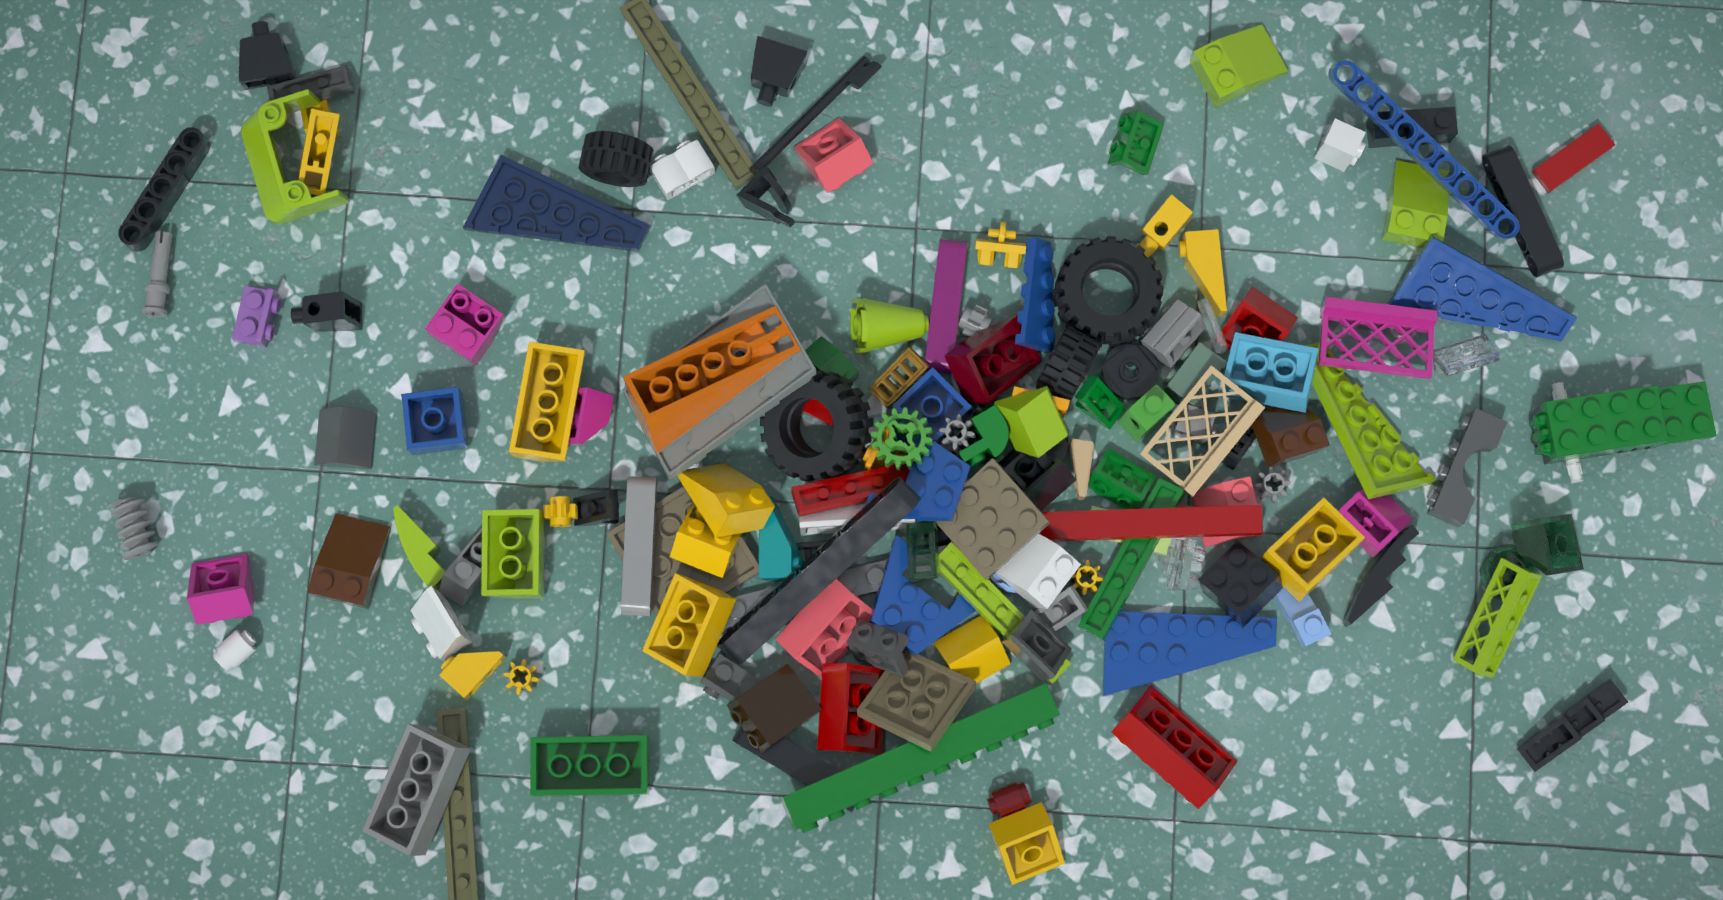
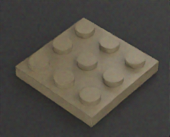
M994 458L966 482L953 521H935L985 580H989L1051 523Z
M904 648L902 653L908 665V670L904 677L884 671L858 707L857 714L858 717L932 752L976 689V681L919 654L913 655Z

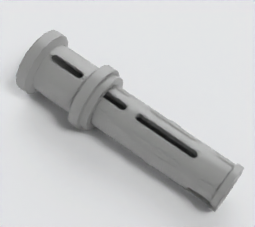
M161 231L155 232L150 282H147L144 287V291L147 294L145 307L141 311L143 315L149 317H167L165 305L166 297L170 294L167 277L173 238L172 233L163 231V235H161Z

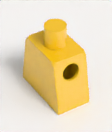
M1172 194L1142 229V234L1145 238L1139 245L1145 249L1144 255L1147 258L1157 248L1164 251L1192 219L1193 212ZM1158 227L1165 228L1167 231L1163 236L1155 233Z

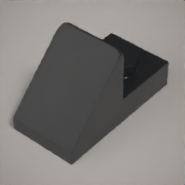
M605 490L573 498V504H576L578 508V519H574V526L618 523V490Z

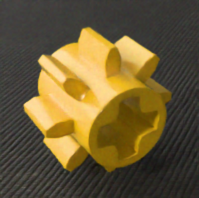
M550 497L549 505H543L544 520H550V527H570L571 519H578V508L576 504H571V497Z
M1086 560L1083 567L1079 566L1076 574H1073L1070 578L1074 580L1073 587L1080 589L1082 596H1085L1088 589L1096 593L1098 589L1094 584L1096 582L1101 583L1104 579L1097 577L1100 566L1090 567L1089 560ZM1080 572L1084 575L1089 573L1092 576L1089 580L1091 584L1088 582L1082 584L1079 581L1082 576Z
M523 659L521 666L511 662L510 665L513 669L510 673L506 672L503 674L510 679V683L506 685V688L512 689L516 686V694L518 696H521L523 689L533 693L531 687L533 682H540V679L533 675L538 668L532 666L528 669L527 660ZM519 671L524 674L528 672V675L525 677L527 681L525 684L516 682Z

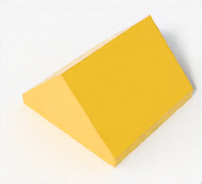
M982 616L975 618L933 642L947 668L975 680L976 684L1011 664L998 635Z

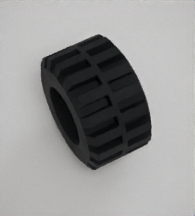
M611 131L590 132L585 135L578 169L587 177L601 183L619 187L643 186L647 184L654 150L646 142L627 134Z
M1072 327L1065 329L1036 381V389L1048 386L1052 396L1071 401L1100 349V342Z

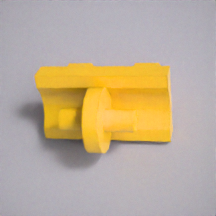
M1000 221L999 229H988V237H997L998 240L976 238L975 249H978L977 256L978 264L993 265L994 251L1005 252L1004 267L1019 268L1022 254H1026L1025 243L1004 241L1005 238H1016V231L1006 230V222Z

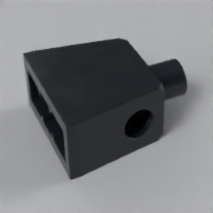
M258 21L252 23L253 37L240 40L239 82L243 88L249 90L267 87L296 79L292 62L279 33H270L268 22Z
M757 36L751 72V86L760 89L756 100L759 104L772 107L776 94L789 97L807 64L808 51Z
M343 291L304 296L302 307L291 308V320L293 324L303 323L317 332L362 330V303Z

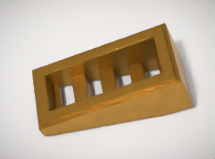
M908 347L870 386L869 391L885 407L890 408L930 366L911 347ZM906 359L918 369L916 372L904 362ZM899 367L910 377L908 380L897 371ZM891 376L901 385L900 388L889 379ZM884 384L893 393V395H891L882 385Z

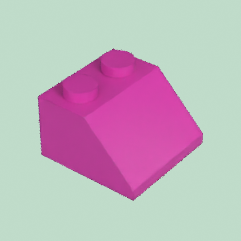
M248 553L191 563L187 600L196 625L253 615L255 595Z

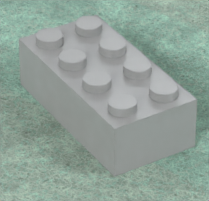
M408 724L362 832L409 856L426 855L471 748L425 725Z

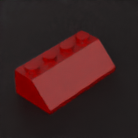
M1152 685L1111 731L1122 744L1132 750L1144 763L1149 765L1165 782L1174 787L1197 809L1219 789L1238 762Z

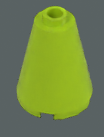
M855 297L852 303H857L856 309H850L851 341L857 340L858 347H853L856 353H866L922 338L924 332L928 331V316L924 315L921 309L863 297Z

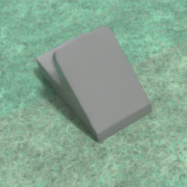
M1071 586L1057 595L1048 609L1038 608L1034 613L1056 632L1071 621L1082 616L1088 609L1075 588Z

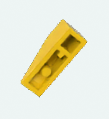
M311 108L297 180L306 184L311 194L319 196L326 192L340 114Z
M1219 230L1185 232L1182 241H1178L1179 257L1184 258V266L1216 316L1223 317L1227 312Z

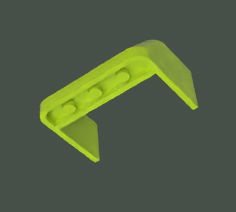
M309 89L264 103L241 126V135L265 216L276 224L288 223L350 203L349 198L339 190L312 198L310 189L303 182L298 180L286 182L272 131L281 128L286 123L288 114L321 104L320 99Z

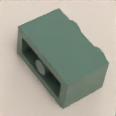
M1200 342L1195 349L1189 346L1180 358L1184 364L1179 370L1173 368L1165 378L1164 382L1168 385L1164 392L1178 403H1181L1210 366H1213L1220 372L1227 362ZM1213 374L1204 383L1205 391L1216 377ZM1202 387L1194 396L1203 395ZM1199 399L1190 400L1188 404L1195 406Z

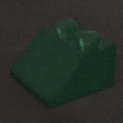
M1572 514L1538 518L1511 524L1512 540L1517 553L1546 576L1584 569Z

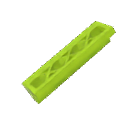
M1501 558L1453 661L1480 676L1494 678L1543 575L1524 569L1505 558ZM1508 567L1517 572V575L1512 584L1505 586L1502 577ZM1500 594L1503 604L1500 610L1493 612L1490 602L1493 596ZM1488 620L1490 631L1487 636L1480 638L1478 627L1482 621ZM1476 645L1478 656L1473 664L1464 659V656L1469 647Z

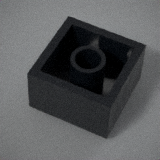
M1238 540L1198 579L1202 592L1243 628L1283 589L1280 576Z

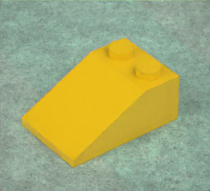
M726 463L691 468L677 475L716 538L763 529L775 507L760 484Z

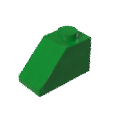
M819 337L805 350L816 371L838 373L840 378L847 377L852 382L859 378L857 368L838 348L824 337Z

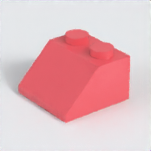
M837 118L793 147L815 181L827 193L840 188L844 182L855 175L863 173L867 167L874 164L861 137L840 118Z
M1250 476L1222 482L1198 490L1194 496L1191 495L1194 507L1257 505ZM1259 535L1201 538L1203 546L1206 548Z

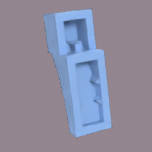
M1283 587L1274 597L1287 624L1290 623L1302 648L1331 635L1319 608L1316 607L1309 595L1299 603Z

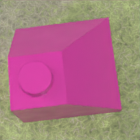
M591 388L578 389L569 444L585 443L609 423L614 396Z

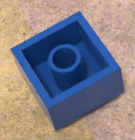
M933 367L892 405V408H895L898 414H902L904 407H907L909 415H912L915 410L918 411V420L926 418L928 422L926 427H931L933 434L928 437L939 445L947 437L946 434H942L939 431L941 428L946 429L948 424L946 418L954 421L959 414L962 416V422L964 423L973 414L972 406Z
M458 387L401 394L407 450L412 455L469 448L463 393Z

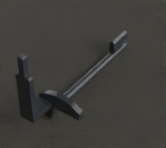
M863 56L749 168L755 177L737 194L745 208L777 224L782 223L790 228L795 224L794 219L787 216L792 211L791 202L771 170L766 166L848 86L859 90L882 67L878 62H870L867 57ZM768 190L781 212L776 207L759 198Z

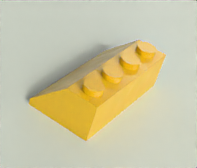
M529 342L509 447V453L512 457L539 462H566L585 350Z

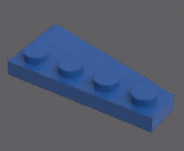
M1035 237L1027 239L1024 273L1027 276V282L1021 287V296L1025 302L1024 310L1018 313L1017 322L1022 324L1021 334H1016L1015 344L1045 353L1053 351L1055 331L1053 329L1055 306L1052 295V287L1054 286L1052 259L1054 254L1051 242Z

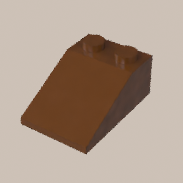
M335 513L314 565L307 593L316 597L369 609L391 527Z

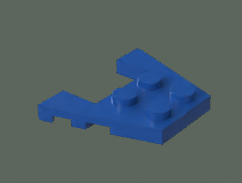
M899 422L898 424H908V423H907V422ZM896 433L897 441L901 440L908 445L907 438H903ZM921 433L915 439L914 444L916 448H918L921 442ZM933 441V446H926L930 452L929 457L921 455V465L916 463V461L912 463V469L909 471L906 483L921 499L917 506L903 519H915V521H953L970 472V465ZM870 493L866 505L877 495Z
M896 536L892 540V548L886 561L884 576L877 592L869 622L907 635L909 641L905 649L913 655H917L976 610L960 593H958L947 609L906 579L902 573L918 550L899 536Z

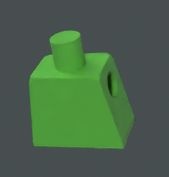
M1156 384L1125 412L1118 423L1137 443L1176 408V404ZM1132 419L1137 422V424L1139 425V427H1137V426L1133 423Z

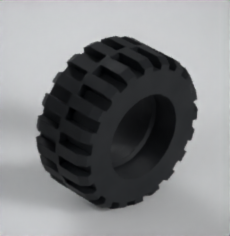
M1107 236L1104 241H1100V238L1097 237L1091 239L1087 245L1082 243L1076 247L1075 252L1070 253L1061 266L1054 287V304L1059 310L1057 315L1061 322L1065 321L1067 324L1066 329L1072 327L1100 342V348L1103 344L1109 345V348H1115L1120 343H1131L1137 336L1141 337L1152 324L1161 307V298L1164 286L1160 283L1162 275L1160 270L1155 269L1156 262L1153 257L1147 258L1144 255L1145 249L1140 245L1137 248L1130 245L1131 241L1123 238L1122 242L1115 241V236ZM1109 269L1124 275L1134 289V300L1131 307L1125 313L1116 316L1102 315L1091 309L1082 295L1083 283L1090 273Z
M816 371V375L809 382L780 400L778 405L767 411L765 416L760 417L759 426L764 427V433L760 434L761 441L767 443L768 448L765 451L768 457L776 459L774 465L779 470L787 469L786 475L792 478L799 477L801 481L808 482L838 477L846 474L847 470L854 469L859 464L858 459L863 458L867 451V448L864 447L865 444H869L872 441L869 427H873V418H868L867 413L871 408L868 402L862 401L861 397L864 394L860 388L853 389V382L847 377L840 378L838 373ZM811 399L822 403L828 409L833 419V438L824 452H817L809 447L800 432V414L803 407Z

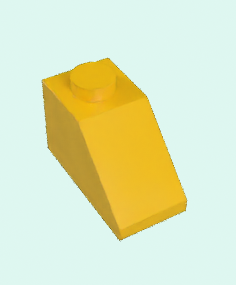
M500 651L461 653L456 657L452 655L442 664L441 669L443 671L439 676L463 698L469 700L507 657Z

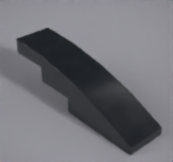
M1413 525L1407 527L1382 552L1369 569L1355 592L1342 623L1345 627L1355 622L1393 588L1386 578L1406 561L1399 551L1419 534Z
M1609 678L1520 745L1517 750L1533 771L1536 772L1580 741L1584 735L1626 705L1628 700Z

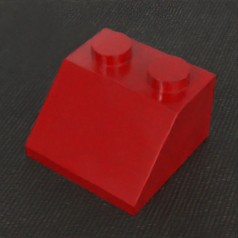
M1251 287L1215 341L1231 350L1235 332L1283 341L1299 317L1254 287Z

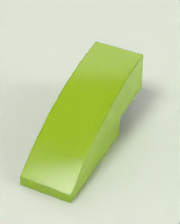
M396 505L393 508L395 524L404 551L424 583L428 587L432 586L438 590L443 574L446 571L432 556L440 548L403 509Z

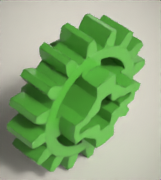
M904 407L902 414H898L897 410L893 408L892 416L888 417L883 413L882 419L884 422L874 423L878 432H871V439L876 441L871 446L874 451L879 450L876 454L878 460L886 458V467H890L892 463H895L897 471H900L902 464H906L907 468L911 470L912 462L916 461L919 465L922 464L921 455L929 457L930 452L926 446H933V439L928 437L933 433L931 427H926L928 424L926 418L918 420V411L915 410L912 415H909L907 407ZM899 422H907L908 424H898V423H899ZM886 430H888L889 438L883 445V437ZM896 433L903 438L906 437L908 445L901 440L897 441ZM921 433V442L918 448H916L914 442ZM896 454H906V456H896Z

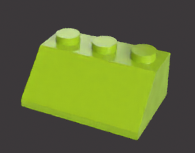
M540 509L482 510L481 596L512 599L544 598L545 520L543 512Z

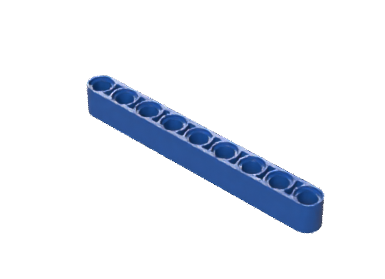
M1347 60L1338 61L1331 65L1328 72L1330 81L1490 234L1503 239H1510L1517 235L1520 227L1518 219L1357 65ZM1342 65L1349 69L1350 74L1346 81H1341L1337 77V70ZM1361 85H1366L1370 91L1369 97L1364 101L1357 95V90ZM1382 104L1387 105L1390 110L1389 116L1385 120H1382L1377 113L1379 106ZM1402 123L1407 124L1410 129L1409 135L1405 139L1398 135V127ZM1423 142L1427 143L1430 148L1429 154L1425 158L1418 154V147ZM1443 161L1447 162L1450 167L1449 173L1445 177L1438 173V166ZM1465 180L1469 183L1470 189L1466 195L1462 196L1458 191V186L1460 182ZM1485 199L1490 207L1488 212L1482 215L1478 210V205ZM1505 218L1509 222V229L1502 234L1498 229V224Z

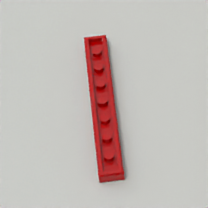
M1262 505L1042 512L1051 523L1039 533L1052 542L1263 535Z

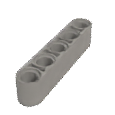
M628 477L621 596V615L651 616L657 477Z

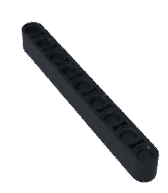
M901 477L893 480L720 638L717 646L737 665L742 664L917 506L921 497Z

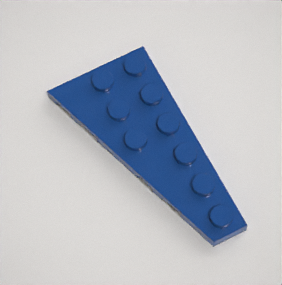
M1121 611L1104 641L1103 696L1273 648L1276 646V618L1254 617L1243 628L1231 616Z

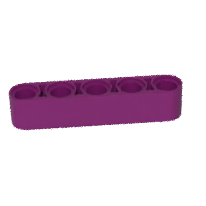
M944 238L939 240L925 362L930 367L926 371L933 367L938 373L952 374L944 355L955 347L967 241Z

